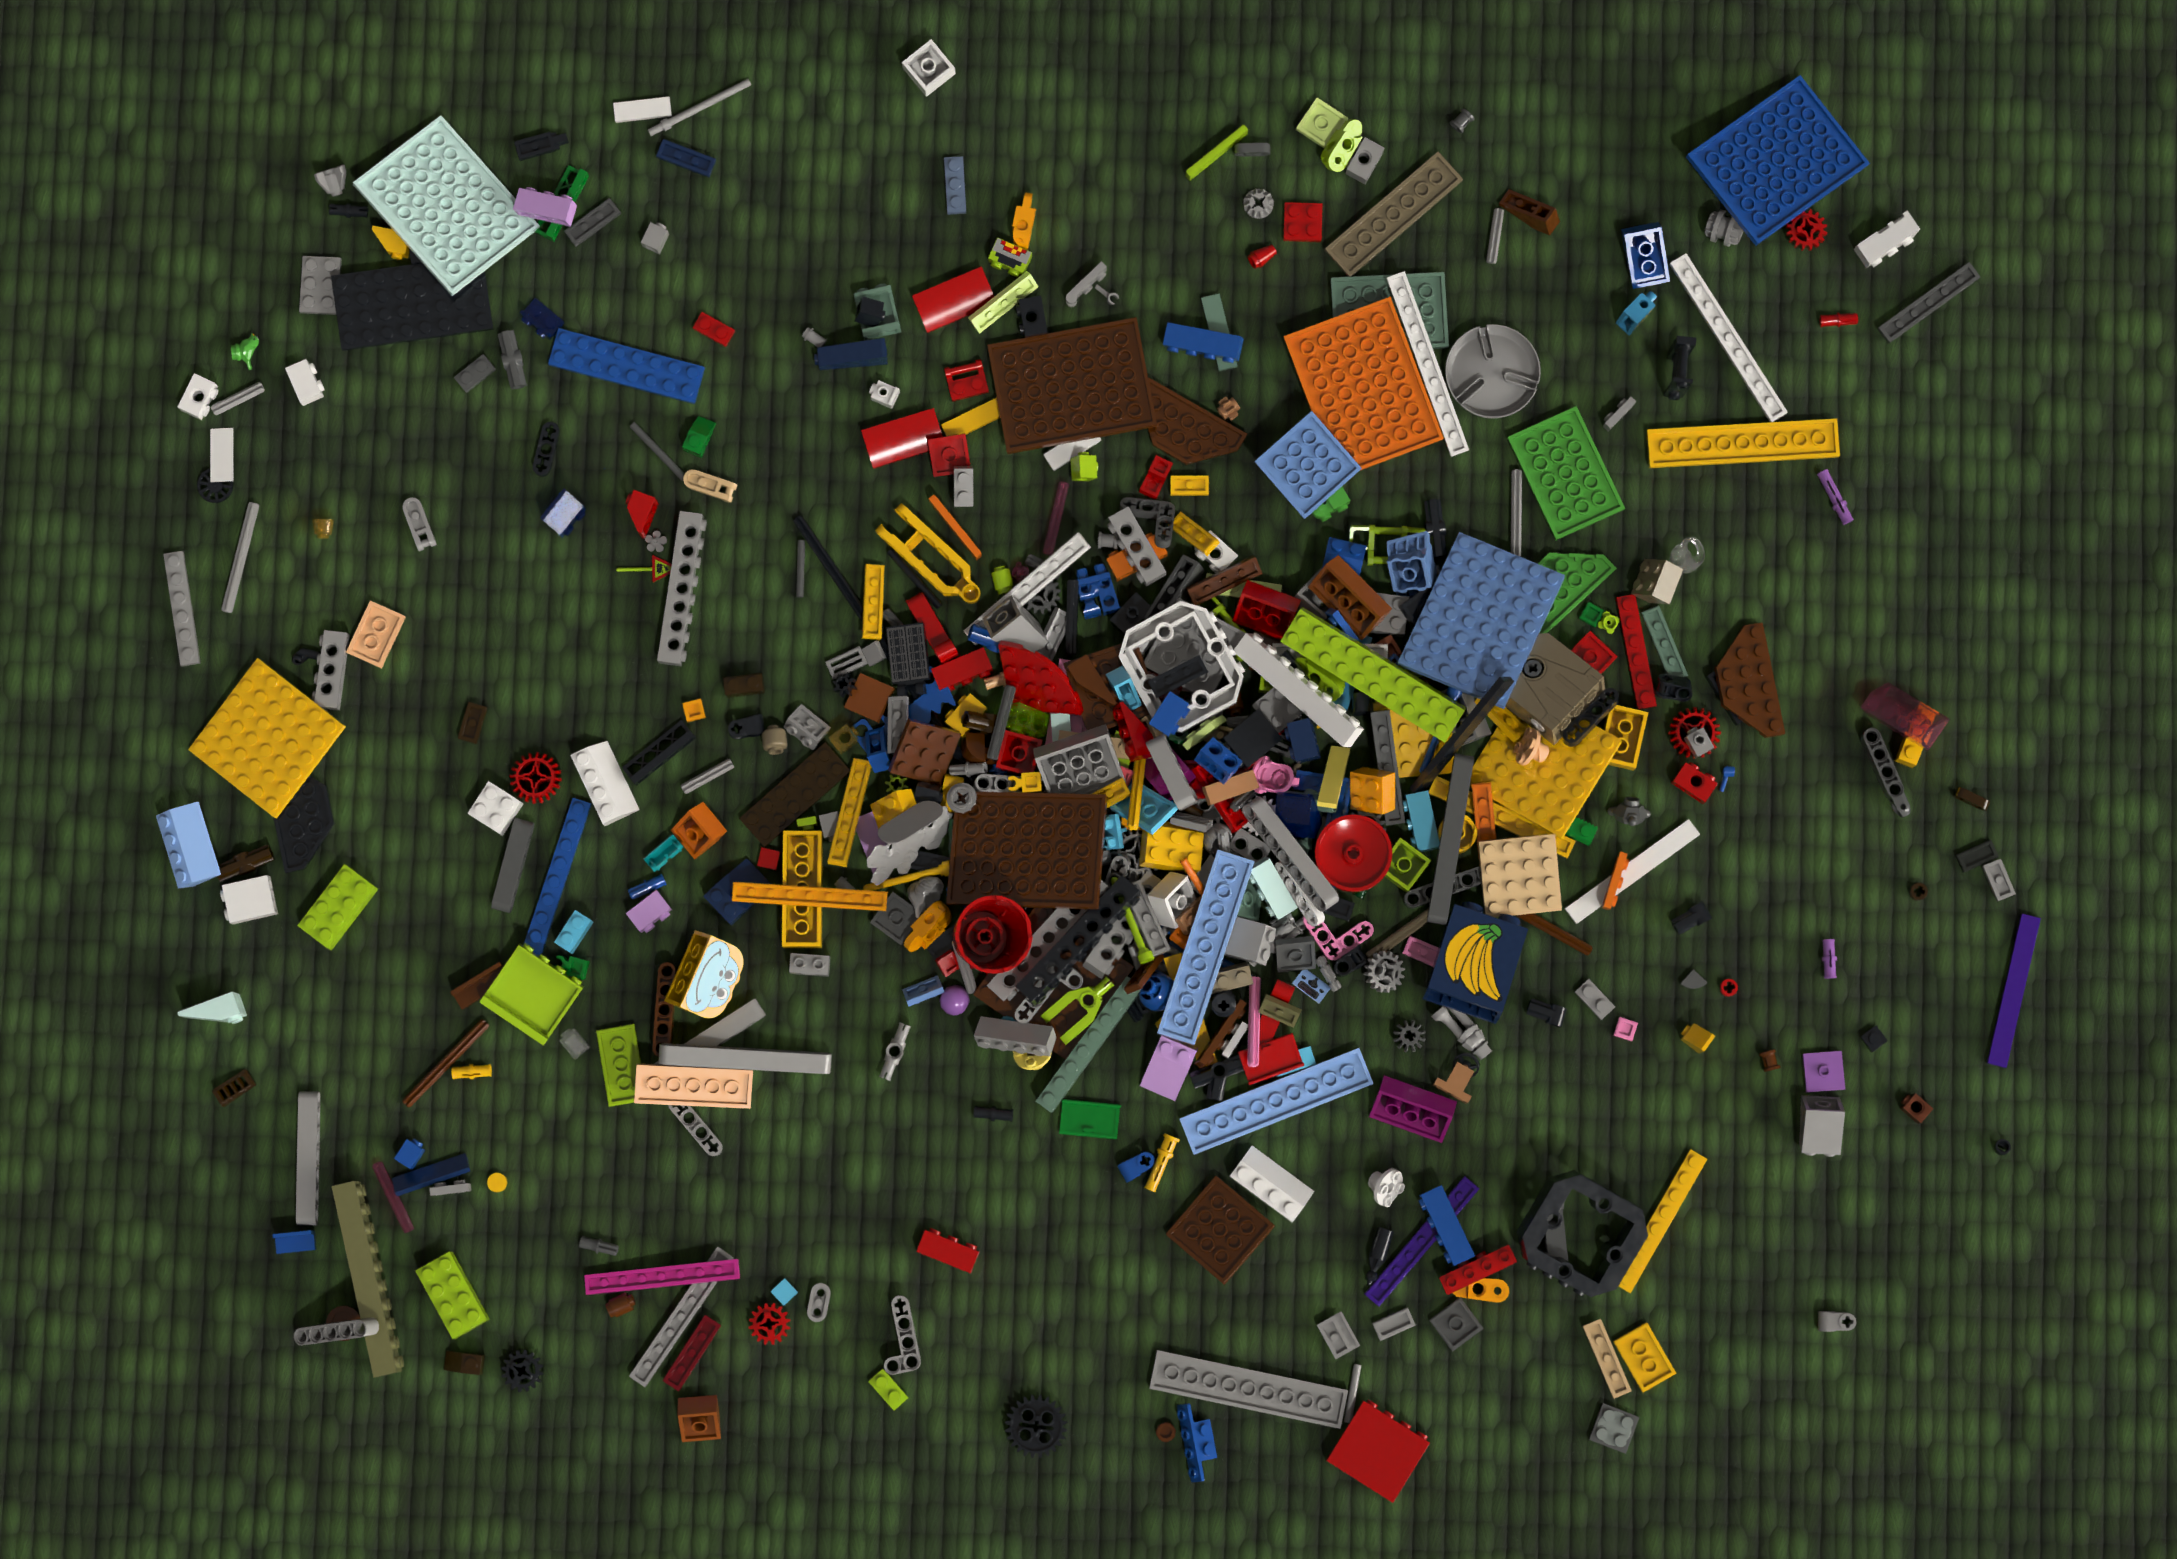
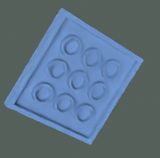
M1310 411L1254 461L1303 519L1307 518L1362 469L1313 411Z

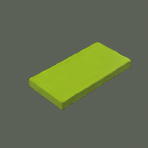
M635 1024L596 1030L609 1107L634 1103L636 1064H641Z

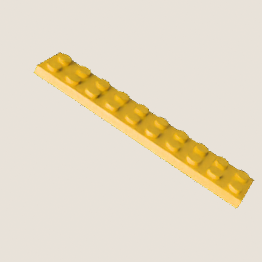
M1837 419L1647 429L1646 431L1649 468L1840 457Z

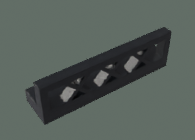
M681 720L625 764L622 769L637 786L695 740L696 737ZM682 726L687 733L679 739L674 738L675 731ZM663 740H670L671 745L664 751L659 750L660 743ZM655 752L656 757L649 763L644 762L645 754ZM633 764H640L641 769L632 775L628 768Z

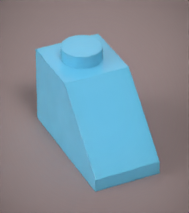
M1123 666L1106 674L1111 689L1118 698V702H1124L1131 711L1142 706L1132 679Z

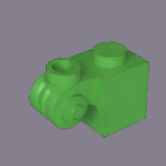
M1340 487L1326 500V504L1322 503L1312 512V515L1325 522L1332 517L1331 513L1336 511L1341 513L1348 509L1347 505L1350 504V499L1344 488Z

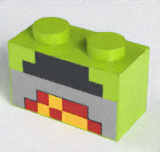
M997 238L988 261L992 267L1001 270V268L1006 269L1010 275L1018 277L1026 272L1032 259V252Z

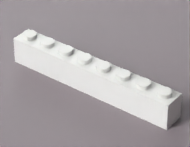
M1245 633L1234 649L1235 654L1341 746L1351 747L1364 730L1359 725L1360 721L1353 716H1348L1345 713L1346 709L1333 703L1330 695L1325 692L1322 693L1318 690L1319 686L1316 683L1304 678L1305 674L1301 670L1294 669L1290 665L1291 662L1283 656L1280 657L1273 646L1266 645L1263 642L1264 639L1259 634Z

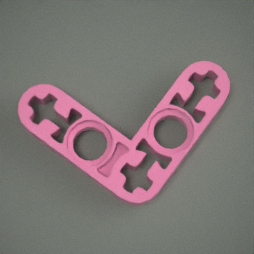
M1304 915L1302 918L1304 926L1310 935L1314 936V941L1329 960L1341 958L1371 937L1374 932L1373 925L1370 922L1361 921L1335 939L1324 922L1321 923L1322 927L1317 928L1313 932L1312 929L1315 927L1307 923ZM1362 925L1368 926V934H1360L1359 937L1361 939L1358 941L1357 936L1352 931L1355 930L1358 933L1362 930ZM1321 930L1327 932V939L1325 941H1319L1317 938V934ZM1347 935H1351L1354 939V943L1351 946L1344 944V938ZM1332 940L1333 943H1330L1332 948L1338 949L1336 951L1337 955H1329V947L1325 946L1324 948L1322 945Z

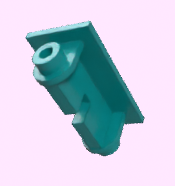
M672 834L643 859L654 872L656 870L659 871L668 862L669 858L672 859L676 854L682 852L683 845Z

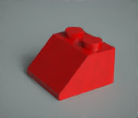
M633 490V493H629L626 499L627 509L639 535L645 539L659 503L655 497Z
M1005 730L996 768L1016 776H1021V773L1034 772L1036 761L1033 749L1040 747L1043 740Z

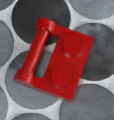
M981 359L975 360L974 363L954 368H944L952 402L989 393ZM978 370L979 375L954 381L952 379L953 375Z

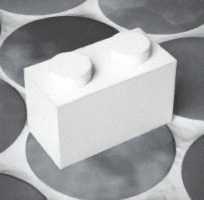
M305 359L285 368L297 397L303 406L324 397L322 391L325 389L321 380L317 381L314 375L317 373V370L313 363H309Z

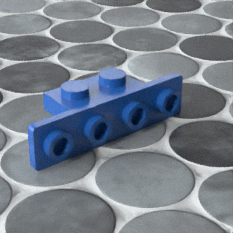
M1190 1403L1177 1405L1181 1437L1185 1446L1184 1453L1189 1467L1188 1474L1192 1483L1205 1480L1201 1461L1217 1458L1210 1419L1194 1422Z

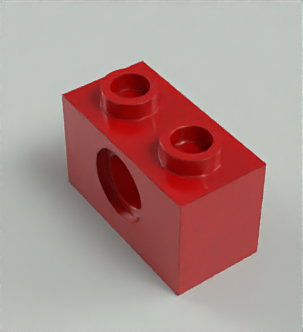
M1685 762L1671 784L1701 804H1704L1718 783L1715 782V778L1712 775L1700 772V768L1697 765ZM1692 777H1697L1700 780L1698 787L1691 784Z

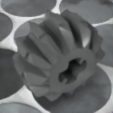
M1404 1020L1405 1028L1398 1024L1397 1028L1401 1032L1393 1031L1394 1035L1399 1036L1393 1039V1041L1401 1042L1397 1046L1398 1049L1405 1045L1404 1052L1408 1051L1409 1046L1411 1051L1415 1052L1414 1044L1420 1049L1422 1045L1418 1041L1425 1042L1426 1040L1420 1037V1035L1426 1032L1425 1030L1419 1032L1418 1029L1422 1025L1418 1024L1415 1028L1414 1020L1411 1021L1410 1026H1408L1407 1020ZM1407 1031L1410 1034H1414L1413 1041L1405 1039L1404 1035L1407 1034Z

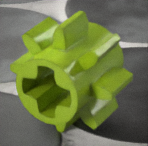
M890 775V782H885L890 787L886 790L887 793L909 789L908 786L904 785L907 778L901 779L900 775L894 778ZM896 781H899L900 785L902 786L898 787L897 790H894V786H892V784H895Z

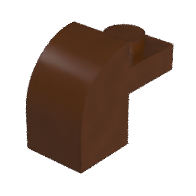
M966 732L961 740L964 760L970 763L986 762L988 765L997 764V760L987 758L989 747H985L984 734Z

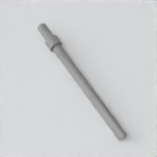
M746 79L669 119L661 120V123L648 129L650 136H653L663 130L667 131L672 128V125L751 86L749 79Z

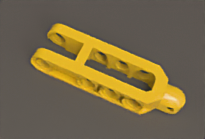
M900 503L895 512L916 531L904 544L894 534L888 532L882 524L879 525L875 532L943 596H959L969 604L976 603L980 599L981 593L979 587L971 581L970 565L905 505ZM923 539L961 573V579L954 586H947L936 573H933L922 560H919L911 552Z

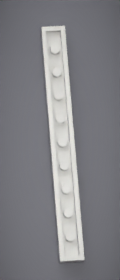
M1684 254L1669 264L1769 422H1774L1787 414L1786 408L1688 255Z
M1405 271L1387 277L1388 285L1449 454L1453 457L1469 451Z

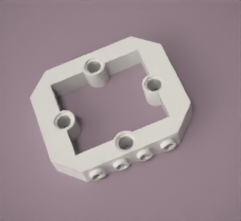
M1183 601L1177 602L1126 630L1118 656L1153 718L1162 703L1159 698H1156L1152 689L1147 690L1144 688V682L1155 678V676L1145 674L1133 650L1155 638L1164 643L1171 641L1174 637L1173 628L1194 618L1208 643V653L1216 658L1230 684L1212 694L1205 690L1194 692L1192 695L1193 704L1188 707L1191 709L1185 719L1181 717L1178 722L1180 727L1177 732L1181 733L1236 704L1244 678L1242 673L1245 672L1240 661L1236 663L1233 658L1236 654L1232 646L1226 645L1224 639L1227 637L1222 628L1218 629L1215 622L1217 619L1212 611L1208 612L1207 608ZM1163 627L1170 630L1169 636L1161 637L1159 635L1160 629ZM1216 642L1222 645V650L1218 653L1211 650L1212 644ZM1198 695H1205L1207 697L1204 705L1196 703Z

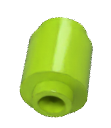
M1005 566L994 568V572L991 575L995 591H998V595L1008 593L1014 586L1010 569H1005Z

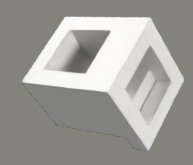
M878 380L877 384L873 383L869 394H872V401L890 409L893 408L900 393L899 388ZM884 389L887 393L886 395H881L880 391Z

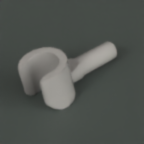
M1098 284L1095 286V289L1107 298L1108 304L1114 305L1110 300V296L1119 299L1116 293L1110 294Z

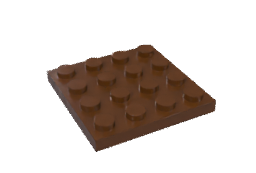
M1122 643L1087 655L1089 658L1092 657L1098 666L1095 669L1099 674L1102 673L1107 682L1106 674L1123 666L1118 657ZM1138 647L1133 652L1147 675L1148 672ZM1080 658L1063 663L1070 685L1074 691H1077L1082 702L1084 711L1081 717L1086 731L1104 724L1107 725L1108 729L1117 727L1118 723L1113 717L1114 707L1109 706L1077 686L1068 673L1067 666ZM1150 679L1144 682V688L1147 690L1152 689L1148 683ZM1109 682L1105 684L1109 691L1112 690ZM1138 693L1142 706L1132 710V712L1140 719L1150 715Z
M1215 1176L1166 1235L1225 1285L1275 1225L1219 1177Z

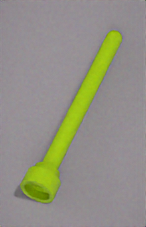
M1117 877L1111 878L1112 885L1118 880ZM1117 897L1120 904L1124 902L1125 898ZM1129 907L1126 910L1125 918L1139 950L1138 960L1140 964H1145L1154 960L1152 951L1146 948Z

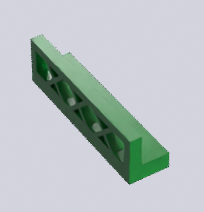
M568 165L554 191L555 196H559L561 190L568 189L567 196L576 202L589 178L588 172ZM570 172L577 174L572 184H569L567 179ZM539 220L538 224L540 225V228L542 224L546 223L547 221ZM551 223L546 233L541 231L540 228L535 233L554 242L563 225Z

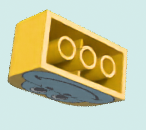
M695 930L664 1001L704 1018H714L720 1015L731 1000L733 989L740 980V973L743 968L742 953L734 945Z

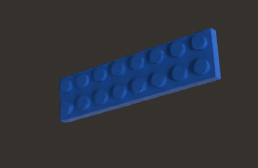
M558 328L548 365L691 404L696 402L705 370L703 366Z

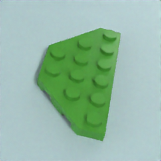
M1549 553L1538 563L1565 575V579L1539 634L1548 633L1617 569L1605 555Z

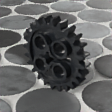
M1031 1395L1030 1401L1023 1397L1024 1403L1022 1404L1017 1401L1018 1408L1011 1407L1014 1413H1007V1416L1011 1418V1421H1005V1424L1010 1425V1428L1005 1429V1432H1011L1007 1440L1013 1439L1014 1442L1011 1446L1018 1445L1017 1452L1023 1449L1024 1456L1028 1452H1031V1458L1034 1457L1035 1453H1038L1039 1458H1041L1042 1452L1049 1456L1050 1449L1056 1452L1055 1445L1062 1446L1059 1439H1066L1062 1435V1432L1068 1431V1429L1063 1428V1425L1067 1424L1068 1421L1062 1420L1066 1414L1059 1413L1062 1408L1061 1406L1054 1407L1056 1401H1053L1051 1404L1048 1403L1049 1397L1045 1401L1042 1400L1041 1395H1039L1038 1400H1035L1034 1395ZM1025 1410L1033 1412L1034 1417L1032 1420L1026 1421L1023 1419L1022 1414ZM1045 1412L1051 1413L1053 1416L1052 1422L1044 1423L1042 1415ZM1035 1421H1039V1425L1052 1426L1054 1429H1038V1432H1035L1034 1428L1019 1426V1423L1034 1424ZM1027 1429L1030 1431L1031 1438L1029 1440L1021 1439L1020 1432ZM1042 1432H1048L1050 1434V1441L1047 1443L1041 1442L1039 1435Z

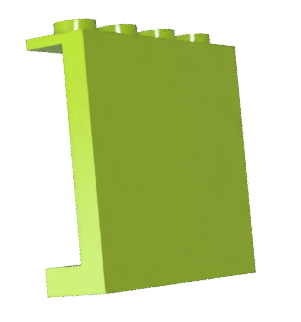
M520 943L482 997L480 1003L544 1046L584 986L581 985L582 981L577 977L572 976L571 978L566 975V970L561 966L556 965L555 967L550 964V959L543 954H540V956L533 952L534 948L526 943L522 945Z

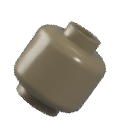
M770 725L763 731L761 735L763 749L771 755L783 753L788 745L786 731L779 728L778 725Z

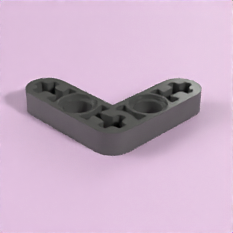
M1131 497L1121 500L1120 511L1130 506L1134 517L1157 519L1154 543L1157 547L1167 548L1171 545L1175 514L1174 504L1167 501ZM1143 507H1150V508H1152V510H1151V511H1145V510H1143L1142 508H1143ZM1164 510H1168V516L1164 515ZM1161 523H1168L1169 526H1168V527H1162L1160 524H1161ZM1162 534H1166L1165 540L1161 539Z

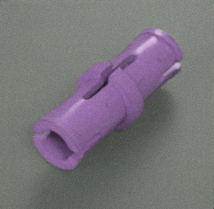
M1835 939L1822 940L1824 956L1822 961H1824L1825 979L1837 978Z

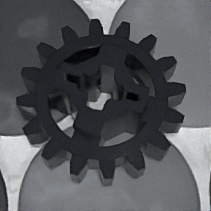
M517 1350L516 1356L510 1353L509 1357L511 1359L504 1360L507 1366L501 1367L502 1370L506 1371L502 1377H507L508 1380L505 1384L511 1383L512 1390L518 1387V1392H522L523 1388L528 1392L530 1391L529 1386L536 1388L535 1382L542 1381L539 1375H544V1372L540 1371L544 1364H538L541 1358L535 1359L534 1352L528 1355V1350H524L523 1354H521L520 1350ZM518 1358H526L523 1363L515 1362ZM532 1362L535 1366V1373L532 1372ZM525 1366V1371L528 1373V1375H520L521 1371L518 1370L517 1367L522 1368ZM510 1369L514 1371L515 1376L513 1379L510 1374ZM525 1378L531 1380L527 1384H520Z

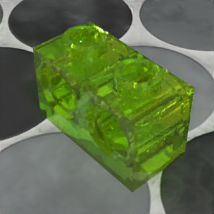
M1020 702L1013 703L1006 727L1011 729V732L1022 733L1026 736L1034 738L1044 737L1050 715Z

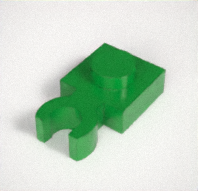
M556 956L557 959L562 961L561 967L566 969V975L585 980L590 961L570 956L568 961L565 956Z

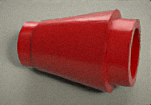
M1271 244L1251 251L1250 255H1248V261L1254 269L1261 268L1277 254V251Z

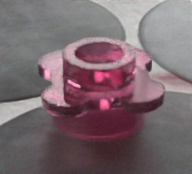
M1017 562L1012 570V578L1016 579L1017 583H1020L1029 574L1028 567L1023 566L1021 562Z

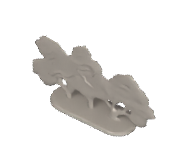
M922 801L882 825L878 830V837L887 845L875 846L871 855L867 858V867L876 868L871 882L875 883L876 886L880 885L888 879L894 868H897L898 874H907L911 868V863L916 860L921 846L928 850L938 848L942 838L948 831L949 819H952L953 813H948L946 806L942 807L934 801Z

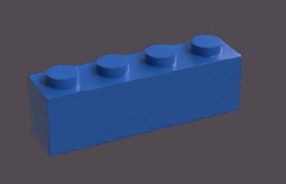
M1167 322L1163 345L1170 352L1178 353V350L1186 351V355L1197 356V354H1202L1206 359L1215 360V357L1223 358V362L1233 363L1240 359L1244 339L1237 335Z
M1442 1185L1419 1195L1421 1199L1418 1202L1422 1210H1426L1429 1215L1426 1218L1431 1229L1435 1228L1437 1235H1435L1436 1241L1439 1246L1443 1245L1446 1251L1443 1253L1446 1262L1455 1266L1474 1257L1473 1250Z

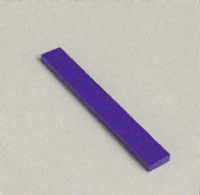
M2026 914L2020 915L1987 1064L2007 1068L2041 918Z
M1465 1176L1447 1196L1456 1216L1479 1190ZM1428 1221L1421 1226L1364 1293L1378 1307L1436 1241L1435 1235H1437L1435 1228L1431 1229Z

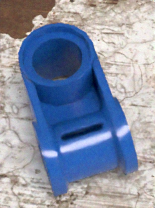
M1143 1152L1119 1164L1117 1167L1126 1183L1140 1176L1141 1173L1152 1168L1155 1164V1157L1150 1152ZM1144 1155L1151 1158L1149 1166L1141 1163Z

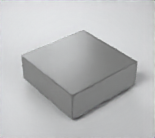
M874 641L862 649L869 667L886 658L879 641Z

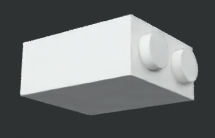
M265 875L222 885L223 890L220 891L222 901L226 903L227 909H224V914L229 923L237 924L278 914L270 876Z

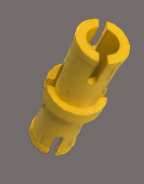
M469 1064V1066L452 1067V1079L491 1077V1064L475 1066L474 1064Z

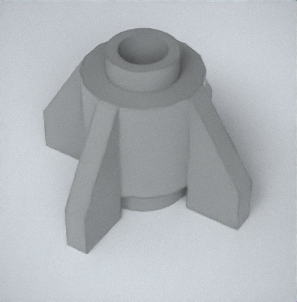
M340 165L314 174V177L326 193H331L333 197L343 193L342 190L345 189L347 171L345 165Z

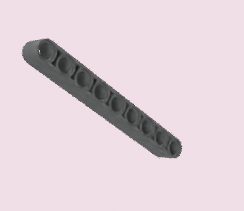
M1457 753L1454 755L1427 915V922L1447 924L1474 756Z

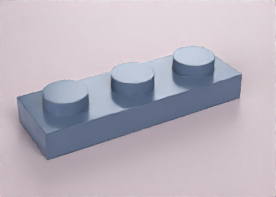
M963 156L944 157L947 214H966Z

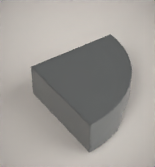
M1693 969L1680 985L1689 989H1697L1703 987L1708 982Z

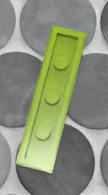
M1245 125L1240 126L1186 170L1187 179L1191 181L1248 135V128Z

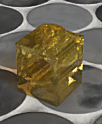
M846 724L828 738L842 755L859 742L857 738L859 733L853 726L849 727ZM849 734L851 736L850 741L842 743L840 741L841 735Z

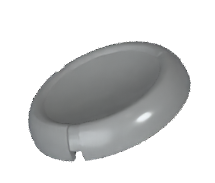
M1489 324L1483 328L1479 326L1463 334L1452 346L1445 368L1448 388L1460 406L1476 416L1490 419L1507 417L1524 408L1536 393L1541 374L1538 355L1529 340L1512 328L1496 324Z

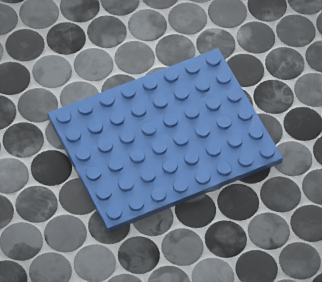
M1459 532L1399 658L1398 665L1478 699L1484 697L1499 677H1511L1514 680L1513 684L1495 705L1504 709L1560 590L1565 575Z

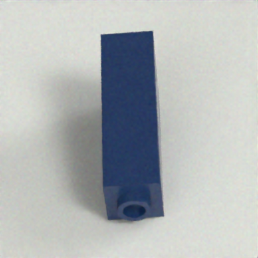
M885 338L817 348L818 353L814 354L815 365H819L820 370L888 365Z

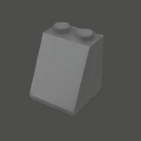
M1012 595L983 618L988 633L995 642L1000 643L1002 640L1021 644L1023 648L1033 653L1041 650L1048 643L1040 623Z
M1237 917L1224 956L1266 966L1267 960L1270 957L1272 942L1275 939L1276 928Z
M1801 1095L1799 1146L1802 1153L1809 1156L1824 1154L1828 1157L1841 1155L1845 1110L1840 1097Z

